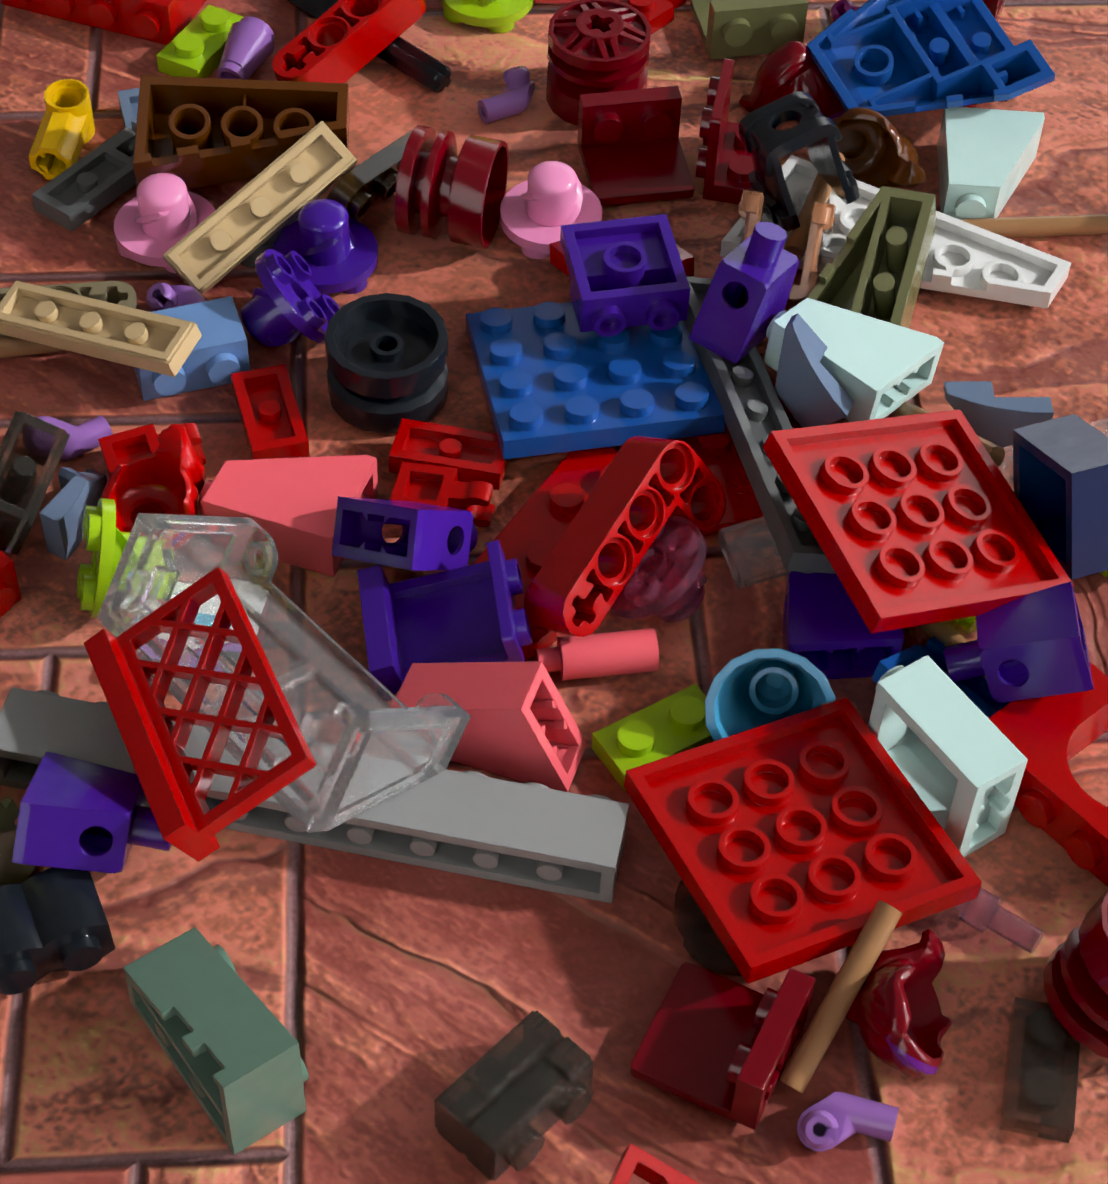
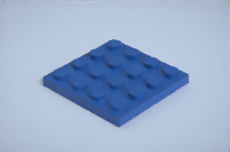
M543 302L530 307L512 309L490 308L483 312L466 314L467 336L504 460L619 446L634 436L676 439L725 433V421L723 419L725 414L692 340L689 339L690 335L684 321H679L673 328L665 331H656L649 325L625 327L620 334L613 337H602L595 331L580 332L572 302Z

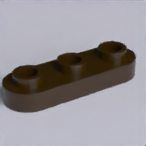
M412 131L348 171L335 184L326 199L341 203L348 211L349 218L351 217L354 220L361 218L378 198H381L383 201L389 199L395 193L398 168Z

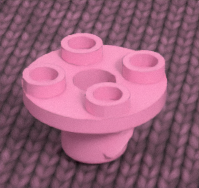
M545 161L535 165L530 170L527 181L514 186L504 196L500 206V223L504 233L510 240L521 246V251L525 256L532 259H543L549 256V244L560 241L561 225L602 221L603 211L598 197L589 188L580 183L575 171L569 165L559 161Z
M170 173L149 175L139 183L137 196L125 203L115 217L114 233L118 252L121 256L141 264L164 267L167 271L176 273L164 260L163 255L216 210L202 196L187 191L186 184L180 177Z

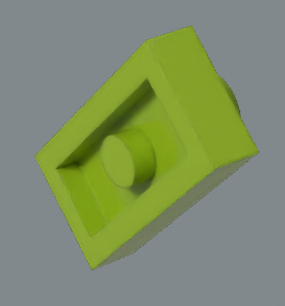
M209 4L156 55L158 71L173 77L207 78L220 64L230 27L244 17Z
M695 683L592 733L591 748L621 788L626 791L624 788L626 770L714 742L706 726V696Z

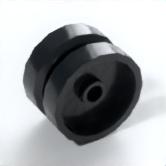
M382 293L363 296L345 304L330 318L324 336L328 363V393L332 408L345 422L364 431L392 434L397 433L402 418L430 422L445 405L448 394V368L446 365L448 333L443 318L429 304L407 295Z

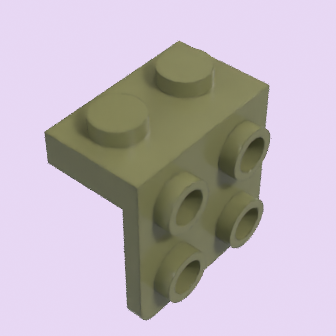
M691 0L690 8L710 60L721 58L734 59L741 56L770 54L786 42H803L808 1Z

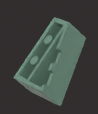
M194 927L123 967L132 1005L234 1155L307 1111L303 1083L309 1080V1074L300 1057L299 1042L239 977L229 956L219 944L212 946Z

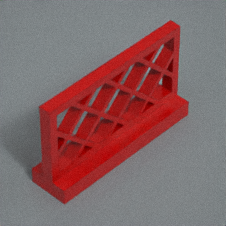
M220 567L209 572L118 637L102 629L83 642L162 838L196 861H201L220 848L215 834L317 765L228 574ZM218 594L221 603L212 626L194 624L200 606ZM160 633H169L170 637L161 661H147L140 647ZM189 636L207 639L196 668L178 665ZM224 642L239 643L242 646V651L233 674L214 671ZM173 677L191 680L180 710L166 708L164 704ZM209 683L228 686L217 716L198 713ZM246 689L262 691L264 694V699L255 722L235 719ZM193 725L213 728L202 759L187 757L184 751ZM231 731L251 734L239 766L219 762ZM268 737L285 740L291 756L269 771L257 769ZM214 775L234 777L235 779L228 798L209 810L205 800Z

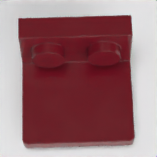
M724 58L720 76L711 75L709 82L707 106L713 108H703L699 138H703V146L708 147H700L695 177L704 178L702 199L739 204L743 190L752 191L748 174L754 170L751 153H748L741 143L739 123L728 122L734 60Z
M678 86L579 94L577 143L590 189L598 197L601 206L670 201L694 196V184L679 141L682 96Z
M683 963L631 1062L630 1074L639 1080L755 1130L806 1022L816 978L789 968L779 991L768 987L765 993L762 994L694 964Z

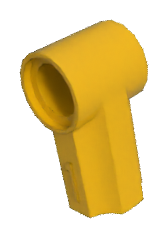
M74 79L55 81L44 91L46 110L29 153V163L31 169L41 173L47 180H53L78 162L83 145L89 142L95 135L89 90L84 83Z

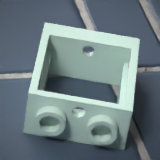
M928 655L906 667L898 665L887 671L876 685L870 720L867 725L963 857H966L1006 832L1028 759Z

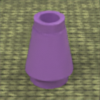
M250 16L244 17L239 22L232 24L219 68L216 72L217 78L248 80L274 51L273 41L275 37L268 24Z

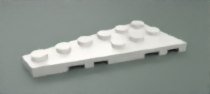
M791 155L781 168L797 216H799L818 171L812 162ZM856 180L860 197L850 204H846L832 190L827 203L836 206L835 224L832 232L823 236L818 272H821L827 263L832 264L846 244V236L880 190L879 188ZM936 211V229L920 288L1047 309L1066 281L1071 262ZM763 212L762 222H771L767 218L766 213L764 214ZM741 217L722 239L720 256L725 257L742 243L745 220ZM786 231L787 238L785 244L789 238L791 231ZM806 251L803 258L799 261L798 269H803Z

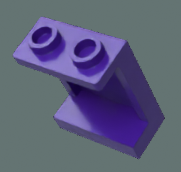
M499 540L487 542L489 561L389 584L381 565L357 570L369 672L384 702L394 700L412 663L525 662L523 646L532 644L531 629L525 609H516L514 597L524 593L522 576L517 559L506 560Z

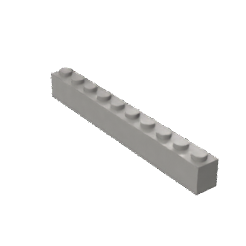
M11 687L0 711V785L27 790L46 751L136 774L108 702L100 701L94 703L62 697L47 690L35 692ZM193 725L184 749L187 757L202 759L213 728ZM231 731L219 762L239 766L251 734ZM268 737L257 769L269 771L291 756L285 740ZM307 743L317 765L225 827V829L612 903L626 843L630 804L613 801L606 796L598 794L581 795L554 790L540 783L528 782L522 784L491 778L476 771L459 772L427 766L413 759L395 760L364 754L357 749L349 747L337 749ZM214 775L205 800L209 810L228 798L235 779L234 777ZM143 792L141 806L150 808L145 793Z

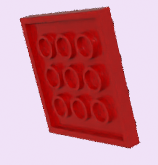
M960 409L771 431L763 445L765 453L871 634L978 616L1025 595L1071 582Z
M847 697L626 770L625 790L747 984L853 945L878 900L891 905L902 913L894 928L896 929L976 899L982 881Z

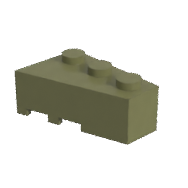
M882 186L846 236L847 242L832 264L827 263L821 271L819 282L807 298L909 328L936 229L935 194Z

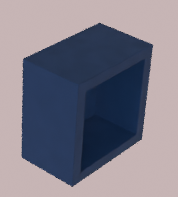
M1076 414L1013 429L1014 493L1068 577L1073 580L1108 570V437Z

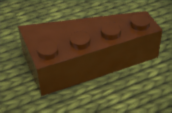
M141 75L133 159L137 187L144 178L156 173H170L180 177L185 182L187 189L255 178L321 121L329 127L348 149L350 122L349 86L347 83Z

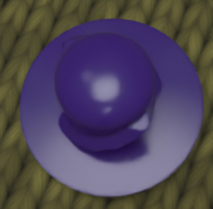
M317 199L304 205L299 212L298 220L281 231L273 246L274 250L283 255H287L292 250L300 254L312 270L313 275L309 279L321 294L338 292L357 294L367 287V279L372 275L378 263V245L373 233L362 223L349 218L346 208L341 203L331 199Z
M267 249L255 260L256 271L264 288H254L252 290V299L241 308V319L245 328L256 341L267 347L291 343L301 333L314 342L324 344V336L329 320L340 307L329 295H321L312 284V281L309 279L313 275L312 270L300 254L292 250L287 255H283L274 249Z

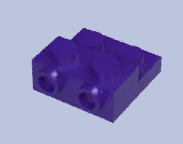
M666 214L561 225L560 243L571 278L570 297L580 332L595 331L599 336L613 337L620 334L625 327L649 325L653 330L665 331L673 328L679 321L687 320L691 288Z

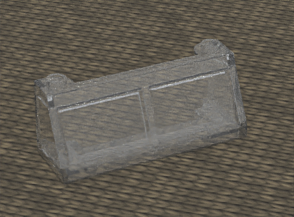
M138 513L97 619L115 637H118L215 568L220 567L228 574L317 764L272 795L309 833L329 831L447 769L471 716L452 698L443 693L427 694L418 701L415 707H406L271 582L278 565V552L273 538L257 522L247 517ZM218 594L200 606L194 624L212 626L221 603ZM160 633L140 647L147 661H161L170 637L169 633ZM189 636L178 665L196 668L207 639ZM224 642L214 671L233 674L242 651L241 644ZM174 677L168 691L181 704H183L191 680ZM209 683L198 713L217 716L228 686ZM246 689L235 719L255 722L264 699L263 692ZM205 727L210 733L212 732L213 728ZM231 731L225 749L240 763L251 734ZM268 737L257 769L269 771L291 756L285 740Z

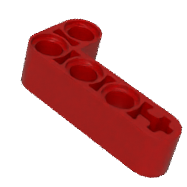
M339 0L274 56L272 66L276 80L345 83L422 17L426 9L425 0Z
M634 436L621 446L529 585L524 598V609L530 624L539 629L578 637L592 634L605 618L665 524L701 530H710L719 524L726 511L727 500L725 490L690 445L679 440Z

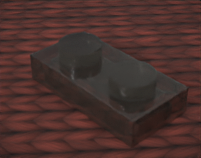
M1019 997L1014 999L1010 1012L999 1129L1069 1143L1074 1132L1080 1043L1057 1020L1049 1003Z

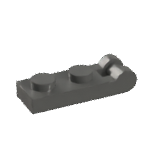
M131 128L122 129L32 194L34 210L72 232L135 186L137 182L133 159L136 131Z

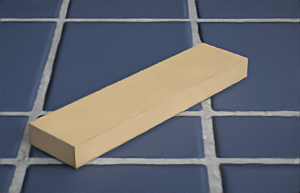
M321 121L163 255L164 260L187 286L194 287L204 295L298 215L304 205L318 198L357 164V159L329 127Z
M17 280L0 302V334L172 377L177 375L202 337L195 322Z

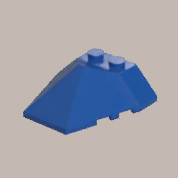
M868 0L856 11L853 9L848 10L807 44L811 58L845 111L854 107L870 108L883 116H893L1013 99L1055 80V73L1030 39L1014 46L983 0Z

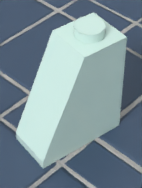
M969 107L945 108L937 143L940 212L957 219L997 218L1036 158L1045 120L1044 113Z
M806 298L789 311L783 310L779 312L767 328L766 337L769 340L763 363L776 372L778 371L785 328L791 316L798 313L828 348L820 363L855 401L848 416L844 417L849 422L885 418L904 402L930 385L944 342L935 336L810 298Z

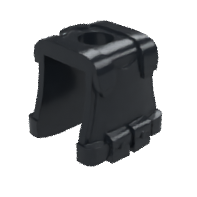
M798 91L788 94L750 112L740 121L738 126L740 140L747 152L751 153L754 170L748 174L752 191L763 193L765 197L763 212L764 214L766 213L767 218L772 223L779 225L785 231H791L800 227L779 159L804 147H807L809 159L841 200L846 204H850L859 199L860 194L857 182L853 178L851 169L840 157L836 141L842 139L841 132L830 118L824 117L821 114L819 106L808 93ZM799 121L796 126L790 129H775L784 122Z

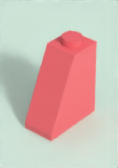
M369 455L227 460L214 481L208 480L204 484L199 496L198 511L200 514H203L206 539L334 577L344 560L343 557L332 555L338 496L377 499V458Z
M542 661L412 663L390 708V711L415 751L521 782L540 783L550 789L569 791L587 746L583 735Z

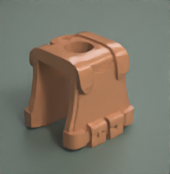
M743 190L741 202L739 203V215L745 220L742 242L752 235L755 225L762 222L765 197L762 192ZM817 201L814 203L800 285L792 284L787 302H802L809 296L819 281L818 263L824 234L831 233L835 224L836 206L833 204Z

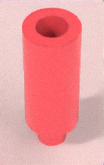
M654 628L596 633L585 637L564 636L557 637V647L536 649V661H542L547 672L559 671L562 681L657 672L659 670V648Z

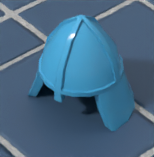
M781 648L754 649L731 659L713 678L705 699L706 726L713 741H717L822 706V703L833 702L836 697L825 674L807 658Z

